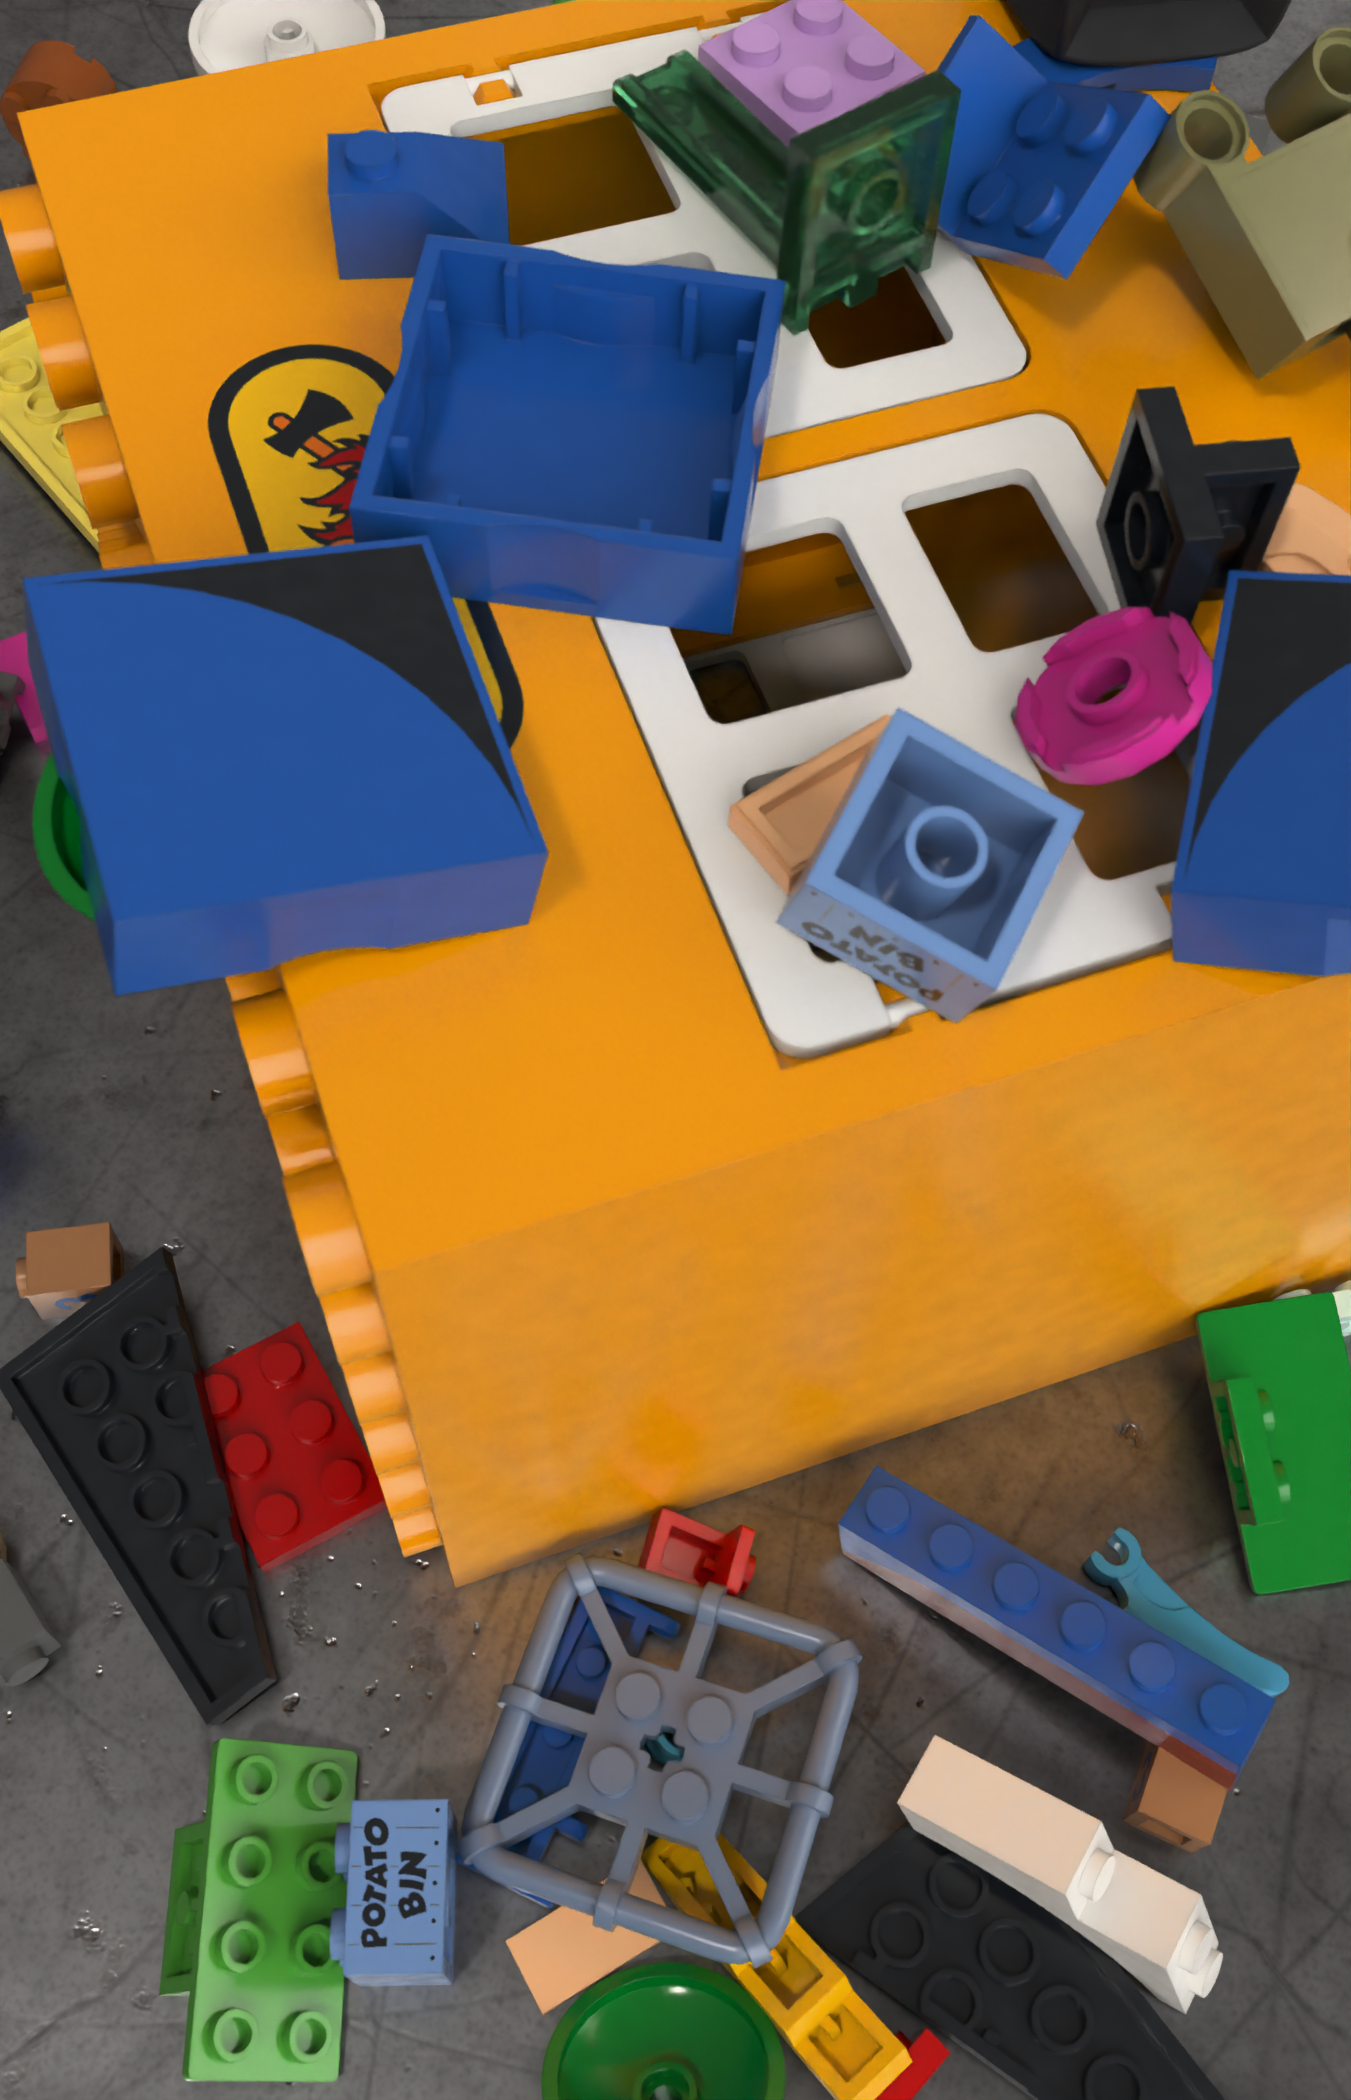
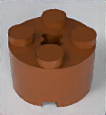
M44 40L32 44L22 57L0 99V114L12 136L23 146V153L29 161V155L17 117L18 112L118 93L113 78L102 64L93 57L90 63H88L83 58L74 54L77 47L66 42Z

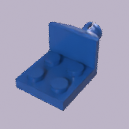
M970 15L923 92L907 91L901 93L891 102L899 111L908 113L905 116L893 115L888 112L884 113L881 122V138L887 152L873 174L965 253L1067 280L1164 129L1171 115L1148 93L1048 81L980 15Z

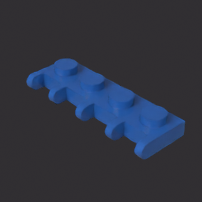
M596 1586L629 1656L636 1658L648 1631L669 1640L676 1639L681 1625L674 1619L614 1590ZM581 1599L559 1642L540 1696L594 1715L611 1668V1662ZM530 1720L493 1823H498L569 1786L585 1739ZM568 1816L506 1850L541 1862L555 1831L582 1843L589 1827ZM458 1851L455 1857L457 1863L492 1880L491 1878L487 1877L486 1875L478 1871L474 1864L465 1865ZM498 1883L552 1910L554 1902Z

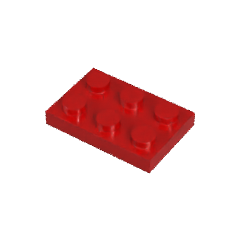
M300 1322L201 1371L237 1519L263 1573L276 1568L387 1508L373 1463Z

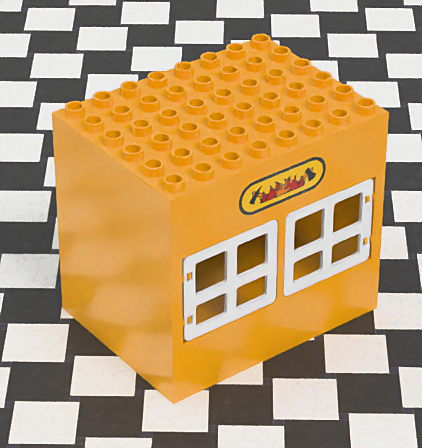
M575 0L18 112L17 117L36 183L0 191V220L23 294L66 285L68 296L26 304L56 407L59 408V411L99 402L103 413L101 416L61 425L92 530L97 529L99 558L103 570L354 543L349 505L378 404L385 397L393 383L399 367L402 352L401 323L414 278L340 280L328 199V134L357 133L364 130L423 132L504 143L510 245L555 250L583 260L607 264H664L786 280L778 361L732 635L452 597L549 852L529 924L389 949L351 947L325 950L289 960L269 970L225 977L232 999L230 1004L242 1046L284 1175L282 1181L316 1295L319 1297L335 1352L344 1372L359 1424L362 1427L376 1475L379 1478L403 1557L406 1558L442 1545L455 1588L651 1522L652 1516L662 1507L677 1513L1197 1335L1195 1316L1199 1313L1268 1302L1282 1294L1300 1289H1308L1311 1291V1294H1316L1351 1280V974L1322 977L1173 962L1171 888L1203 713L1197 725L1167 756L1133 776L1097 786L1063 783L1041 770L1025 748L1015 727L1017 697L1027 677L1035 685L1040 674L1048 667L1042 657L1059 638L1087 620L1121 609L1095 523L1136 390L1175 386L1194 445L1221 443L1230 440L1246 441L1290 437L1301 465L1295 482L1313 489L1351 515V341L1347 334H1344L1257 380L1163 212L1155 209L1144 200L1136 188L1133 177L1066 280L965 253L877 178L873 173L887 152L881 138L882 120L799 163L796 162L697 74L700 44L790 0ZM842 0L926 70L923 91L970 15H980L1012 47L1030 38L1006 0ZM1211 81L1209 90L1219 92ZM1178 90L1132 91L1150 94L1169 114L1186 97L1193 93ZM897 111L893 115L905 116L908 112ZM1250 136L1249 146L1244 155L1247 163L1263 156ZM1224 600L1199 602L1190 625L1212 663ZM729 660L743 662L767 714L731 724L714 722L708 717L688 671ZM1128 683L1116 685L1109 689L1097 700L1095 705L1113 699ZM898 707L1084 812L997 991L957 1024L776 923L788 897L728 827L729 807L884 715L888 714L892 717Z

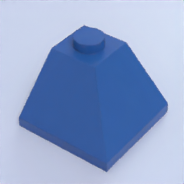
M364 130L357 133L328 134V199L340 280L414 278L427 234L510 244L504 143L423 132Z

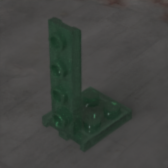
M681 50L668 56L666 64L637 77L630 73L614 80L612 101L778 267L777 279L786 280L781 323L793 336L808 329L810 312L838 298L848 308H851L877 295L878 278L906 264L916 274L931 267L962 91L939 69L790 138L789 148L687 50Z

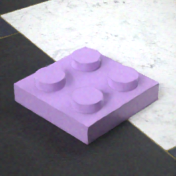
M790 0L700 44L698 49L697 74L798 163L882 120L885 112L893 114L899 111L891 102L896 96L907 91L923 92L926 70L842 0Z

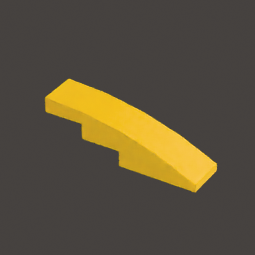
M720 1833L717 1843L755 1920L767 1883ZM661 1838L656 1839L642 1852L641 1860L646 1870L680 1912L727 1929L736 1930L700 1852ZM791 1915L789 1924L779 1944L769 1951L772 1956L771 1961L754 1969L751 1962L741 1965L721 1962L735 1981L750 1994L768 2015L778 2033L835 2100H874L912 2063L906 2047L853 1991L846 1975L795 1921L793 1915Z

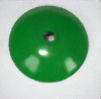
M657 1962L643 1964L622 1970L601 1980L582 1994L563 2015L550 2038L545 2052L541 2077L542 2099L784 2100L785 2063L779 2036L768 2015L743 1987L730 1978L705 1967L687 1963Z

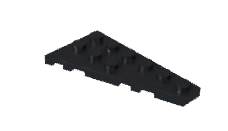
M161 1247L0 1368V1390L206 1725L218 1726L276 1681L277 1677L171 1252Z

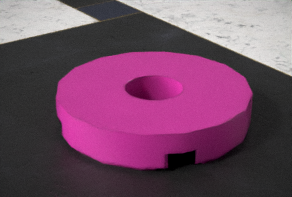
M1126 607L1087 620L1059 638L1042 657L1048 667L1040 674L1035 685L1027 677L1017 697L1015 727L1021 740L1041 770L1063 783L1097 786L1137 774L1167 756L1197 725L1212 694L1213 664L1186 619L1170 612V618L1155 617L1149 607ZM1128 683L1113 699L1095 705L1097 700L1106 691L1116 685Z

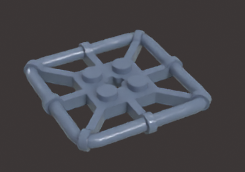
M578 1553L563 1560L566 1568L557 1574L547 1591L513 1684H504L497 1705L503 1710L467 1802L461 1829L462 1838L457 1842V1848L465 1865L474 1864L478 1871L498 1883L593 1917V1926L603 1930L614 1932L616 1927L620 1926L717 1962L737 1965L751 1962L754 1969L772 1960L769 1951L779 1944L789 1924L820 1818H828L830 1815L834 1796L828 1790L858 1693L860 1671L857 1664L863 1657L853 1639L844 1640L841 1635L821 1624L727 1595L726 1586L708 1581L704 1588L613 1558L592 1556L583 1559L581 1553ZM596 1586L609 1588L696 1616V1621L678 1672L628 1655ZM578 1595L611 1662V1668L594 1715L540 1696L573 1604ZM719 1624L817 1656L815 1659L747 1694L701 1679ZM828 1682L799 1781H788L742 1765L757 1718ZM530 1720L585 1739L569 1786L498 1823H493ZM663 1732L675 1734V1746L684 1750L681 1762L667 1761L662 1772L650 1769L651 1756L643 1750L646 1742L649 1739L658 1740ZM733 1790L790 1808L762 1903L755 1920L717 1843ZM580 1810L625 1826L609 1876L604 1885L506 1850ZM648 1834L700 1852L736 1930L715 1925L629 1894Z

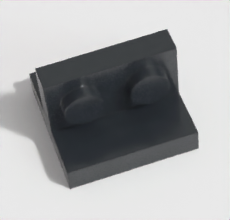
M1175 386L1137 389L1095 523L1120 608L1149 607L1155 617L1170 618V612L1186 619L1190 626L1199 602L1224 600L1229 570L1258 571L1301 468L1291 438L1283 437L1246 441L1230 440L1221 443L1194 445Z

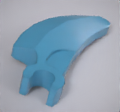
M1119 1527L1106 1540L1111 1548L1119 1554L1121 1565L1110 1564L1097 1551L1093 1552L1083 1563L1086 1573L1095 1582L1112 1587L1122 1610L1272 1698L1287 1689L1290 1683L1288 1673L1280 1665L1250 1652L1221 1633L1184 1602L1146 1563L1141 1556V1548L1137 1539L1129 1531Z

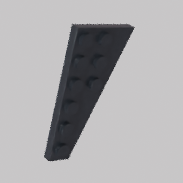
M909 1821L794 1916L795 1921L812 1939L1035 2100H1225L1112 1957L1018 1890L964 1857L915 1831Z

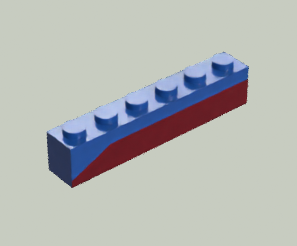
M877 1465L875 1466L838 1522L843 1555L1149 1742L1162 1747L1182 1762L1226 1789L1232 1790L1267 1724L1276 1699Z

